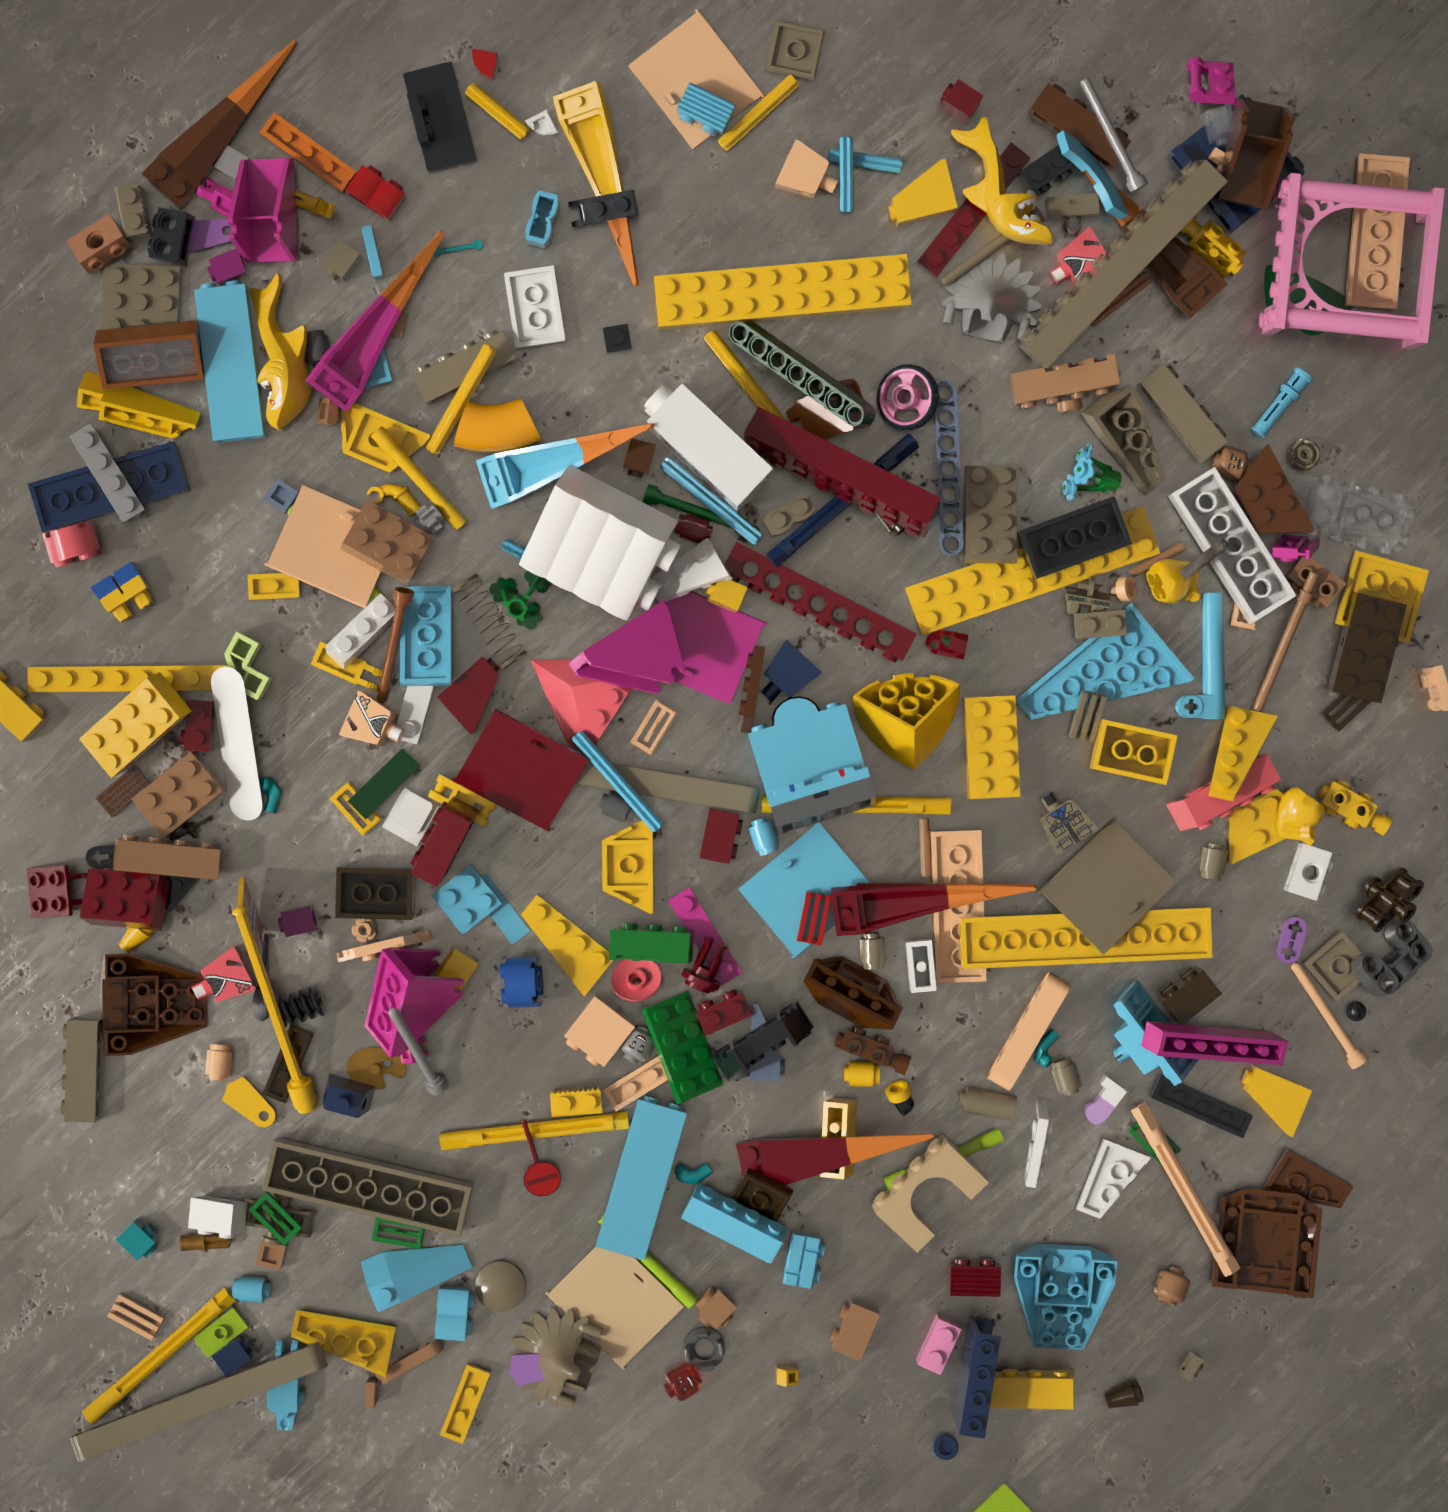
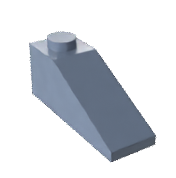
M753 1002L751 1031L766 1022L758 1002ZM770 1048L764 1052L765 1057L754 1065H751L749 1062L751 1074L749 1080L780 1081V1075H785V1060H781L778 1049L773 1051Z

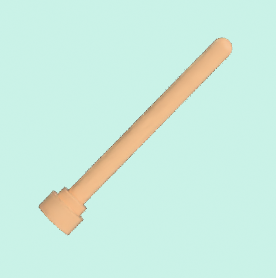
M1299 962L1293 963L1291 969L1347 1052L1346 1057L1348 1059L1346 1061L1353 1070L1367 1062L1369 1058L1364 1050L1354 1046Z

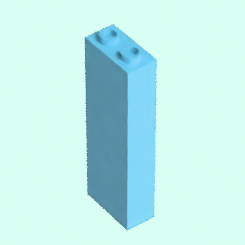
M240 280L227 281L226 286L216 287L215 283L200 285L201 289H195L194 292L213 441L215 443L267 437L261 387L257 383L259 370L248 286L245 283L241 284Z
M645 1095L643 1100L638 1099L596 1242V1247L640 1260H645L687 1115L686 1112H682L683 1106L668 1103V1107L658 1105L659 1099Z

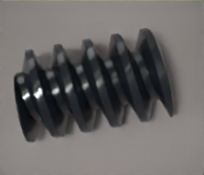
M308 987V995L306 996L302 990H298V998L289 993V1001H285L282 996H279L278 1007L285 1027H287L288 1021L292 1025L297 1024V1017L301 1022H305L307 1014L311 1019L316 1018L317 1012L321 1016H325L321 994L319 991L314 992L311 987Z

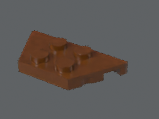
M1266 445L1234 488L1257 534L1314 532L1315 530L1270 445Z

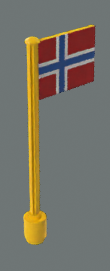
M245 876L240 877L237 907L233 909L232 915L236 917L291 1075V1079L287 1084L291 1101L299 1113H309L317 1108L318 1098L311 1078L301 1074L261 958L263 928Z

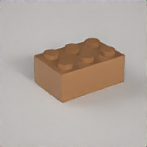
M366 500L340 549L407 586L434 536L373 502Z
M191 751L131 800L160 836L165 839L227 790L196 751Z

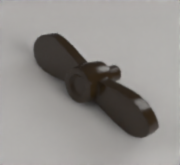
M210 815L196 824L194 822L186 824L184 826L185 829L169 836L170 841L177 840L187 833L188 835L191 834L193 839L197 838V828L213 819Z

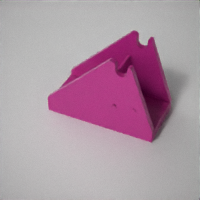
M293 158L240 160L228 214V224L231 225L232 230L229 239L247 263L299 261Z
M661 601L590 646L569 663L577 677L652 694L661 692L658 681L667 684L674 682L675 678L671 673L673 667L677 668L681 674L685 672L670 612L664 601Z
M397 947L381 950L364 1026L390 1058L402 1055L409 1049L389 1016L390 1008L395 1007L399 1010L417 1041L463 995L461 989H455L457 986L465 983L462 978L429 977L440 966L436 960L431 961L434 957L441 955L438 950Z

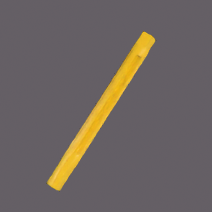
M762 795L761 812L772 813L767 796ZM876 797L875 806L852 813L951 814V797Z
M627 1111L527 1123L532 1139L629 1129ZM522 1124L439 1133L441 1151L527 1140Z
M224 1287L204 1307L127 1374L82 1411L85 1419L94 1425L146 1377L215 1317H218L236 1301L233 1299L232 1293Z

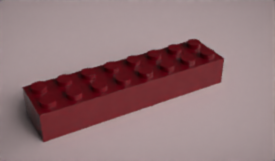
M760 407L757 408L744 432V442L760 457L762 456L770 460L769 463L779 469L784 467L792 471V475L804 481L808 479L814 482L818 489L825 492L830 490L838 494L837 497L846 503H851L852 501L860 505L862 511L871 515L876 513L882 516L883 521L892 526L898 524L906 528L905 531L914 537H919L920 535L925 538L939 513L940 497Z

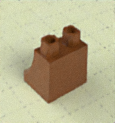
M854 379L839 381L863 398L859 385ZM809 396L794 402V406L786 411L791 423L801 420L804 430L824 440L871 426V424L866 426L848 425ZM839 396L838 403L840 406L842 404L841 396ZM859 409L858 418L861 419L862 413Z

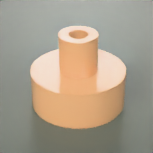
M1119 577L1116 585L1111 586V594L1113 596L1117 595L1121 602L1134 601L1137 595V586L1133 577Z

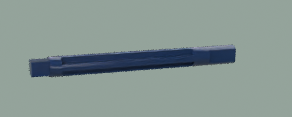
M908 433L877 459L874 465L891 472L919 448L916 439ZM836 495L792 534L766 554L769 561L778 568L853 502L846 503Z

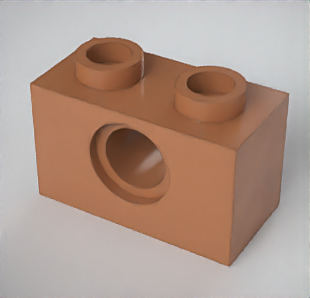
M110 214L67 240L77 260L88 274L101 269L104 264L115 257L123 255L126 250L131 248L121 228Z

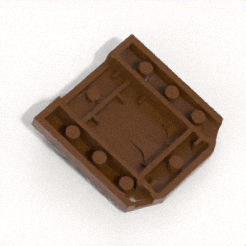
M1244 1188L1220 1197L1217 1229L1241 1269L1225 1277L1214 1258L1211 1286L1314 1298L1322 1209L1299 1194Z

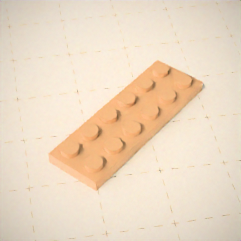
M1359 153L1355 184L1407 189L1410 157ZM1353 208L1345 306L1388 310L1397 309L1405 213Z
M982 830L931 831L932 884H983ZM984 901L933 913L936 983L987 981L986 968H961L959 918L984 917Z

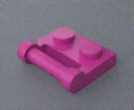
M1200 57L1190 58L1188 60V70L1191 72L1192 88L1189 91L1191 101L1234 105L1236 99L1234 63L1203 61ZM1201 74H1207L1208 90H1204L1202 87Z

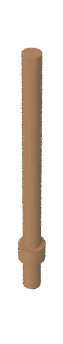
M1310 571L1303 589H1299L1296 597L1298 601L1253 705V711L1262 712L1305 608L1307 604L1311 603L1314 596L1312 592L1319 577L1318 573Z

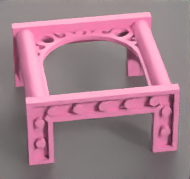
M1290 173L1278 183L1272 196V201L1276 202L1275 208L1279 209L1278 220L1282 221L1281 231H1277L1275 246H1279L1278 257L1275 256L1273 260V272H1276V280L1271 283L1270 298H1274L1273 305L1264 309V313H1260L1259 328H1262V334L1273 335L1283 329H1304L1403 339L1402 349H1414L1427 344L1445 189L1433 188L1430 191L1302 179L1301 174ZM1315 201H1320V205L1327 203V208L1324 211H1320L1319 205ZM1301 204H1307L1313 209V220H1306L1300 215L1299 207ZM1345 208L1416 214L1415 223H1424L1425 232L1415 317L1343 310L1331 306L1319 298L1307 282L1302 262L1304 245L1312 228L1326 215ZM1296 220L1304 225L1302 234L1296 232L1299 229ZM1293 250L1299 251L1298 257L1293 256ZM1293 273L1299 276L1298 283L1289 286L1294 278L1291 275ZM1297 288H1303L1306 292L1304 300L1298 304L1292 303L1290 301L1291 292ZM1310 300L1316 303V309L1309 306V309H1304V307L1308 305Z

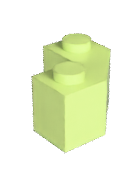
M236 631L224 653L227 664L242 676L246 695L256 700H262L273 678L251 667L263 644Z

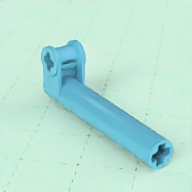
M1203 593L1202 695L1182 696L1177 700L1175 710L1182 718L1225 719L1223 593ZM1188 703L1193 704V709L1188 710L1184 706Z

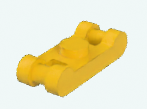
M439 774L436 779L438 783L434 790H430L428 797L441 804L444 801L448 803L454 796L473 807L475 803L482 805L475 822L486 827L489 821L487 818L491 810H495L497 804ZM446 787L453 790L449 798L443 796Z

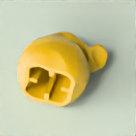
M1171 558L1163 559L1154 563L1149 568L1146 578L1152 595L1160 602L1173 604L1182 599L1196 602L1201 598L1197 588L1200 570L1188 579H1184L1180 571L1191 562Z
M1299 787L1289 789L1282 796L1279 803L1277 816L1278 833L1284 839L1300 840L1311 846L1316 840L1314 838L1316 831L1313 827L1319 825L1323 819L1324 805Z

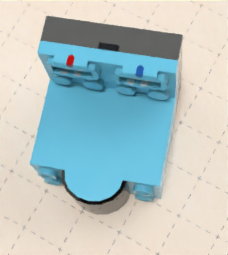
M801 696L790 697L782 701L774 709L771 727L767 728L766 724L751 728L752 732L748 733L749 741L778 835L875 806L876 793L868 768L864 765L846 704L840 705L839 702L825 705V710L821 711L818 705L809 698Z

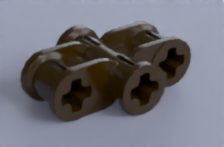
M1400 868L1385 884L1381 883L1379 877H1373L1363 890V894L1369 898L1360 905L1355 917L1358 920H1364L1372 926V930L1376 933L1380 932L1395 915L1399 917L1401 923H1407L1417 909V906L1410 902L1421 893L1424 882L1410 876L1405 868Z

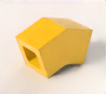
M777 1365L776 1383L785 1387L799 1385V1369L793 1368L790 1365Z

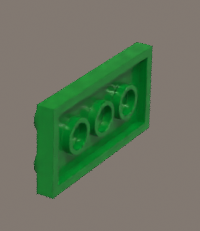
M688 991L641 1009L677 1104L723 1085Z

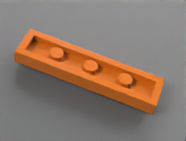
M275 112L259 132L342 194L357 173Z

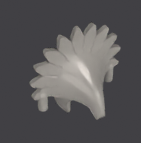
M1003 252L999 254L994 263L991 257L988 256L980 262V265H975L957 278V282L944 286L953 296L941 302L942 306L946 307L943 323L952 325L956 309L963 310L962 328L964 334L981 339L1004 342L1015 321L1020 323L1017 339L1021 340L1020 337L1030 326H1035L1037 323L1030 312L1040 310L1042 305L1031 298L1037 295L1041 288L1039 286L1027 285L1033 277V272L1019 273L1020 259H1016L1007 265L1006 256Z

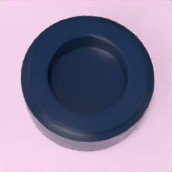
M940 1434L933 1442L934 1452L942 1460H950L958 1453V1442L951 1434Z

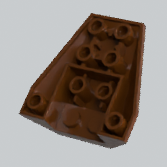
M130 953L104 954L101 972V1032L105 1056L133 1055L206 1028L207 996L198 1000L192 989V986L205 980L203 975Z

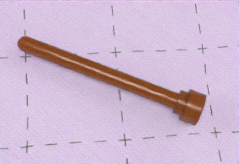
M395 587L392 599L396 608L377 700L380 703L387 701L405 610L413 602L414 591L406 587Z

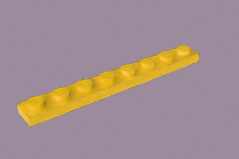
M229 665L28 667V692H131L146 678L158 672L165 677L175 691H212L211 678L213 673L217 669L229 667Z

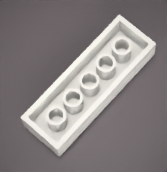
M1215 467L1168 497L1203 553L1223 538L1228 542L1229 547L1210 561V564L1249 625L1296 596Z

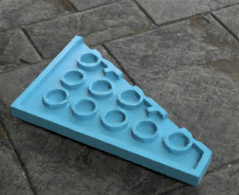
M1130 603L1124 608L1127 635L1088 638L1016 699V703L1029 719L1033 720L1076 709L1082 690L1106 694L1108 697L1106 702L1191 682L1195 678L1133 604ZM1087 697L1085 707L1089 705L1090 697Z

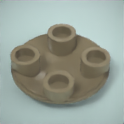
M503 1261L492 1262L478 1273L475 1281V1292L483 1306L492 1311L504 1312L514 1308L522 1300L525 1293V1280L520 1270L513 1263Z

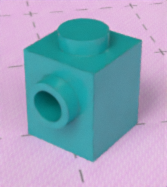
M137 1218L116 1241L138 1261L142 1256L147 1259L157 1249L154 1244L159 1238L156 1236V1230L148 1223L144 1225Z

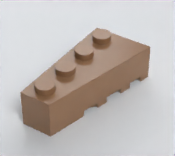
M123 834V838H116L112 868L118 871L218 880L221 850L215 848V843L200 842L199 847L189 846L190 841L174 840V844L164 843V838L149 837L148 841L138 840V836Z

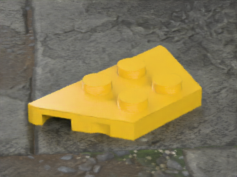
M353 403L347 412L341 408L343 453L390 474L399 465L371 437L377 429L383 426L408 457L412 456L431 438V435L356 403Z
M1275 788L1266 794L1255 796V800L1241 807L1239 804L1233 807L1234 812L1228 815L1229 856L1227 861L1229 865L1284 840L1277 829L1279 803L1284 795Z
M640 820L602 840V888L604 892L649 914H653V832L643 820Z

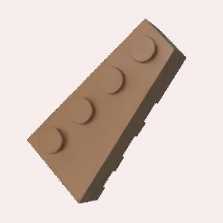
M1115 354L1106 355V358L1103 360L1089 358L1079 361L1074 365L1072 363H1063L1052 366L1051 369L1043 367L1010 375L1015 406L1021 405L1022 409L1036 407V402L1046 401L1047 405L1062 402L1061 398L1071 396V400L1087 398L1086 393L1096 392V396L1111 393V389L1120 384Z

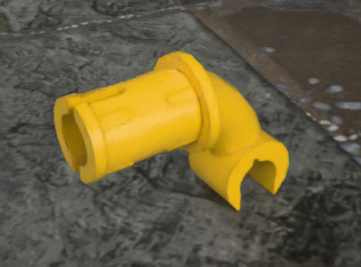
M300 190L295 191V196L303 199L301 201L295 198L296 206L311 212L312 216L322 215L331 219L336 208L335 205L323 201L320 196L315 198Z
M396 484L377 485L371 487L367 492V496L373 491L380 493L379 499L374 504L383 501L385 497H393V501L396 499L408 513L409 517L421 507L407 490L408 486L403 487Z

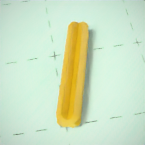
M476 83L470 84L466 89L465 94L515 136L519 139H524L527 136L530 128Z

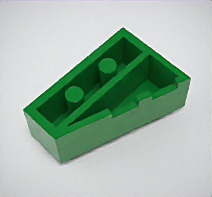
M622 923V927L610 929L609 960L630 959L632 961L645 960L666 963H691L693 960L694 932L687 931L686 926H672V930H662V925L647 924V929L637 928V923Z

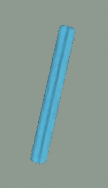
M671 457L663 460L660 468L749 542L755 545L760 541L763 536L760 530Z
M579 731L572 738L574 743L650 830L656 832L660 829L663 822L583 731Z

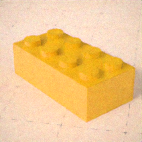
M158 672L146 678L79 740L107 774L113 778L129 768L192 711L165 677Z
M1016 695L963 698L967 798L1021 797Z

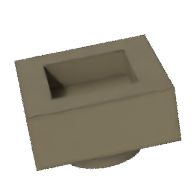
M1191 1350L1178 1371L1180 1375L1191 1381L1193 1376L1196 1378L1203 1369L1202 1357Z

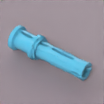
M1295 367V373L1286 384L1281 385V393L1255 426L1251 428L1260 437H1266L1293 401H1298L1305 387L1309 383H1313L1314 379L1301 368Z

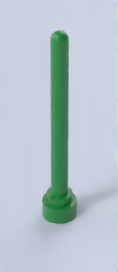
M648 484L643 503L650 506L660 503L732 528L713 511L662 494V491L658 490L657 486Z

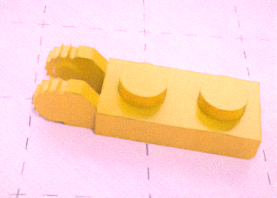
M322 641L320 642L311 665L355 685L360 684L377 692L379 686L374 682L361 679V676L365 669L380 677L382 676V670L367 664V661L358 657L344 670L326 653L327 644Z

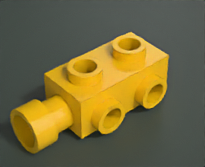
M1194 216L1180 231L1183 234L1186 232L1192 238L1188 245L1195 253L1208 261L1219 275L1222 274L1227 277L1230 272L1235 275L1245 264L1241 260L1247 252L1237 241H1234L1223 232L1219 225L1214 224L1209 219L1202 227L1195 221L1197 218Z
M1338 780L1337 783L1331 781L1329 785L1324 784L1318 797L1321 798L1319 802L1324 805V813L1334 818L1337 814L1344 817V824L1355 830L1359 826L1366 828L1367 825H1370L1374 828L1375 832L1382 836L1387 832L1393 818L1384 813L1381 815L1376 812L1378 806L1372 803L1374 798L1363 792H1360L1359 795L1352 792V786L1342 780ZM1338 793L1343 796L1341 803L1335 801V796ZM1359 806L1365 808V813L1362 816L1357 813Z

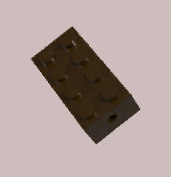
M1352 591L1327 690L1382 704L1407 604Z

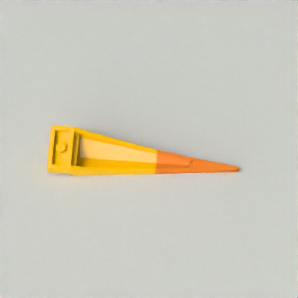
M594 81L553 96L559 122L581 163L595 195L602 196L622 192L623 186L610 108L606 105L601 82ZM628 217L607 221L617 243L632 284L638 286L639 281Z

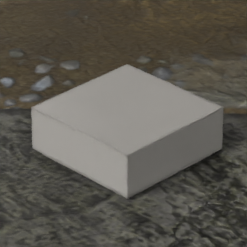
M226 145L214 167L236 180L240 160H249V158Z

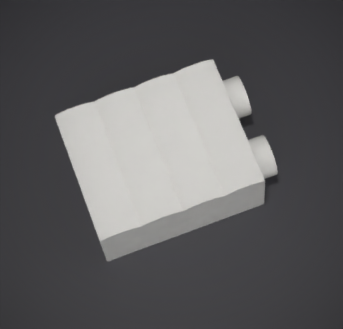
M569 464L549 497L519 565L537 576L546 578L554 585L573 592L581 599L600 606L608 613L620 619L628 620L636 605L649 610L662 584L651 579V576L656 567L668 572L681 548V544L670 539L678 521Z

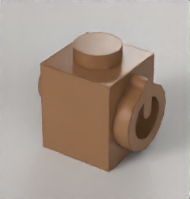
M719 1286L715 1290L712 1287L709 1288L695 1304L698 1307V1313L700 1314L698 1318L708 1328L712 1325L715 1329L720 1325L725 1327L734 1317L732 1313L737 1308V1303Z

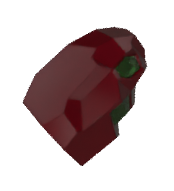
M940 629L933 631L926 638L925 645L934 654L964 660L968 635Z

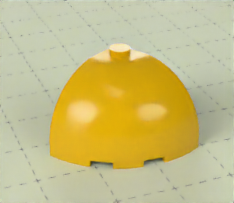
M914 673L893 675L891 680L881 683L877 680L858 691L853 696L854 711L862 729L876 746L893 759L915 770L934 751L946 734L957 710L960 684L931 674L929 678L914 677Z

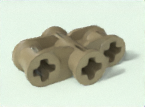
M271 1193L303 1226L294 1236L310 1238L312 1235L310 1232L312 1218L316 1216V1211L289 1206L290 1200L293 1199L292 1197ZM245 1197L244 1202H247L245 1225L266 1229L265 1235L262 1236V1241L283 1245L248 1210L259 1198ZM264 1201L292 1230L294 1229L268 1201ZM260 1206L257 1208L282 1234L286 1233Z

